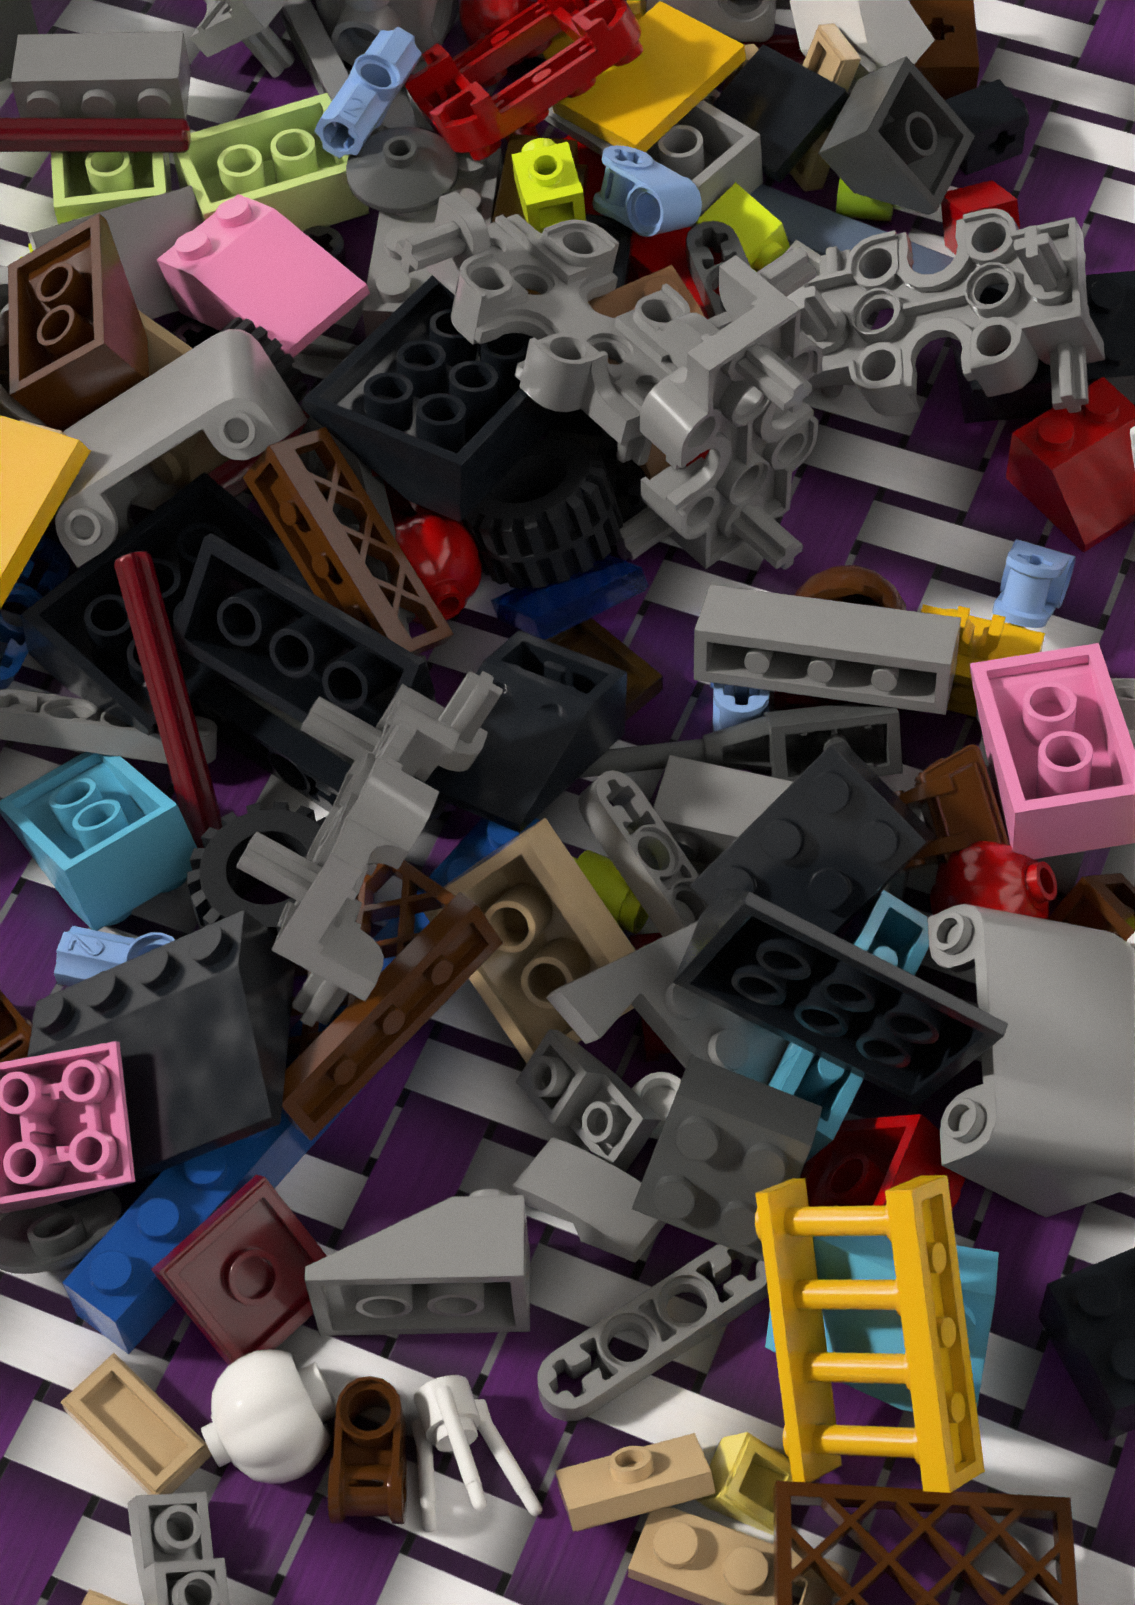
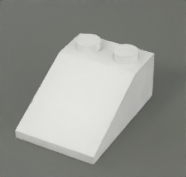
M789 0L800 49L805 57L818 25L835 23L862 58L848 90L854 88L859 78L905 56L915 64L935 40L908 0Z

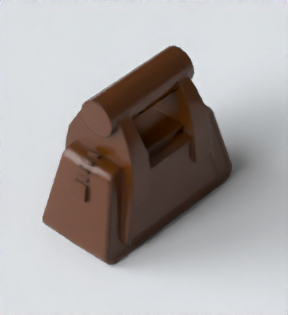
M968 745L945 759L942 757L928 766L926 770L918 774V777H915L914 788L906 792L904 790L894 791L912 811L921 809L925 825L937 836L901 872L931 864H937L939 868L941 863H948L952 853L965 849L977 841L998 842L1010 845L983 755L977 745Z

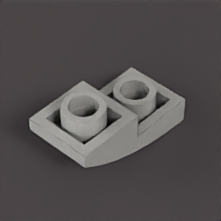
M548 1030L515 1081L551 1125L570 1126L595 1156L624 1172L628 1170L661 1121L652 1109L615 1073L559 1030Z
M552 1137L513 1184L516 1194L524 1195L525 1205L573 1223L581 1242L636 1263L666 1224L663 1221L632 1209L641 1185L640 1181L607 1161L555 1137Z
M206 1492L137 1495L127 1503L130 1531L144 1604L230 1605L225 1558H213Z

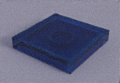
M607 555L603 560L596 561L593 564V568L583 574L578 572L570 576L571 579L559 584L558 581L552 582L546 587L533 588L532 586H526L521 589L514 588L492 599L491 603L499 620L535 637L546 640L646 591L649 585L642 567Z

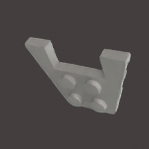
M698 920L551 991L546 997L585 1044L600 1039L631 1004L685 1069L692 1055L768 1085L789 1042L673 983Z

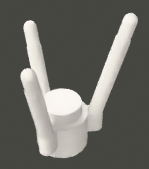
M460 1375L443 1376L419 1387L414 1393L413 1398L419 1418L410 1423V1428L417 1450L423 1529L426 1532H433L437 1526L432 1450L434 1443L439 1451L454 1452L473 1508L477 1511H482L486 1508L487 1501L482 1489V1483L469 1447L478 1437L477 1430L481 1433L528 1512L533 1516L540 1515L542 1512L541 1503L493 1424L486 1401L484 1399L474 1400L466 1377Z

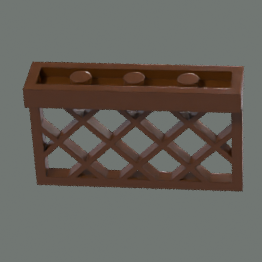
M405 860L399 869L378 863L371 876L365 875L360 891L355 898L362 902L355 922L361 925L360 929L369 936H371L372 923L399 917L398 937L376 941L383 953L384 959L395 957L394 960L380 973L375 987L365 1001L348 992L339 1007L348 1006L324 1031L318 1032V1021L315 1022L313 1027L302 1023L301 1035L288 1038L287 1057L298 1054L299 1057L285 1070L282 1113L310 1141L503 943L475 902L460 892L456 896ZM393 875L402 880L401 898L374 904V894ZM442 908L441 912L421 932L414 933L415 914ZM295 964L294 977L307 974L308 977L310 976L311 972ZM291 1006V1016L303 1014Z
M791 1481L775 1482L773 1489L774 1605H792V1586L811 1568L841 1598L835 1605H869L861 1595L885 1573L916 1602L915 1605H940L936 1599L959 1577L988 1605H1011L1034 1581L1058 1605H1078L1071 1497L966 1491L942 1493L923 1492V1489ZM791 1504L820 1506L839 1526L814 1549L791 1526ZM843 1507L858 1509L850 1515ZM874 1509L893 1510L913 1529L890 1553L859 1524ZM917 1511L932 1513L924 1519ZM948 1513L967 1514L987 1534L965 1557L933 1528ZM992 1516L1006 1517L998 1523ZM1021 1517L1053 1520L1054 1547L1039 1561L1007 1532ZM847 1534L877 1563L853 1588L823 1558ZM921 1538L952 1568L928 1592L897 1562ZM994 1543L1026 1572L1003 1596L972 1566ZM792 1549L803 1559L793 1569ZM1054 1561L1056 1565V1579L1046 1570Z

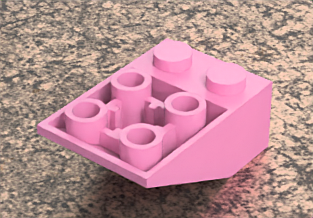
M114 1041L0 1062V1214L32 1209L136 1182L120 1042Z

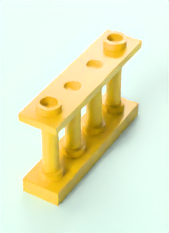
M947 1175L919 1176L885 1190L887 1204L884 1206L809 1207L805 1178H793L755 1193L757 1202L755 1229L758 1238L762 1242L785 1420L783 1447L787 1457L790 1459L792 1482L811 1483L841 1466V1455L915 1458L916 1462L920 1465L923 1492L951 1493L985 1472ZM813 1236H887L892 1242L896 1280L818 1279ZM822 1309L896 1310L902 1320L906 1353L827 1352ZM831 1382L905 1384L911 1391L915 1428L837 1425Z

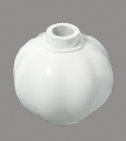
M270 1349L254 1351L234 1361L219 1376L212 1391L211 1418L213 1422L202 1427L201 1431L219 1467L232 1462L235 1467L254 1481L266 1484H284L311 1472L325 1455L330 1446L332 1435L327 1423L324 1425L323 1423L336 1416L337 1403L316 1362L300 1369L292 1353Z

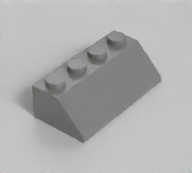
M704 100L700 101L646 151L656 162L681 176L689 178L695 183L702 200L701 211H706L735 182L749 194L763 183L760 134ZM553 107L548 109L549 114L544 119L545 121L599 155H603L605 148L613 146L553 113Z

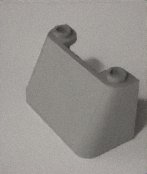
M228 329L213 335L63 432L68 437L80 440L91 450L55 513L56 533L77 568L105 551L114 541L135 526L130 518V506L134 497L145 488L135 473L137 470L202 429L212 445L222 455L232 460H247L265 451L269 445L283 440L307 422V417L266 352L252 334L241 329Z
M969 904L956 905L928 917L929 949L932 959L939 966L955 973L967 971L975 967L978 1008L1008 1023L1004 1037L981 1054L983 1084L957 1095L947 1106L943 1114L940 1126L942 1166L1045 1218L1134 1187L1135 949L1127 941L1108 931Z

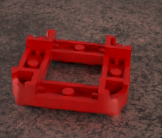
M538 0L453 58L439 43H436L422 54L428 66L414 75L411 74L404 85L426 121L439 136L446 140L453 151L458 153L469 152L474 161H479L495 153L502 145L501 139L517 129H529L539 124L549 114L548 109L565 97L574 98L587 92L596 83L595 77L613 65L616 67L623 66L639 57L644 50L639 41L642 31L626 0ZM563 31L575 41L491 97L483 89L496 84L507 74L506 68L521 58H533L544 52L552 44L551 38Z

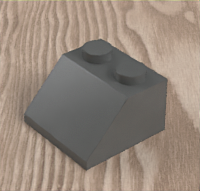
M905 56L858 79L819 154L853 193L930 215L937 212L975 136L909 58Z

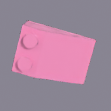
M240 194L219 205L213 215L193 231L179 237L175 245L157 259L181 314L219 331L236 317H241L243 321L247 318L253 321L256 329L261 326L267 330L268 338L271 341L276 338L282 344L280 350L284 354H290L292 358L370 294L369 288L364 281L275 208Z
M1099 643L970 663V674L993 791L1013 852L1026 855L1032 859H1039L1135 843V749Z

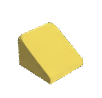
M748 1432L722 1438L709 1465L716 1493L695 1500L713 1511L774 1535L773 1489L776 1481L792 1482L790 1459Z

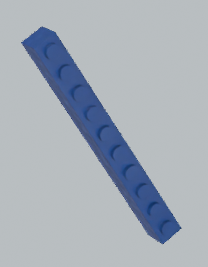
M481 818L429 878L444 887L520 833ZM535 818L523 831H525L532 825L536 824L540 820ZM423 912L415 914L414 933L421 932L430 923ZM399 917L390 919L373 940L376 942L398 937ZM395 957L383 959V967L381 972L394 960ZM348 1005L339 1007L326 1026L319 1022L318 1032L324 1031ZM299 1020L289 1031V1037L301 1035L302 1021ZM299 1054L287 1057L286 1069L299 1057ZM358 1093L311 1141L297 1130L286 1116L281 1113V1123L279 1125L163 1170L62 1282L77 1316L127 1354H130L176 1302L151 1269L255 1175L265 1176L275 1189Z

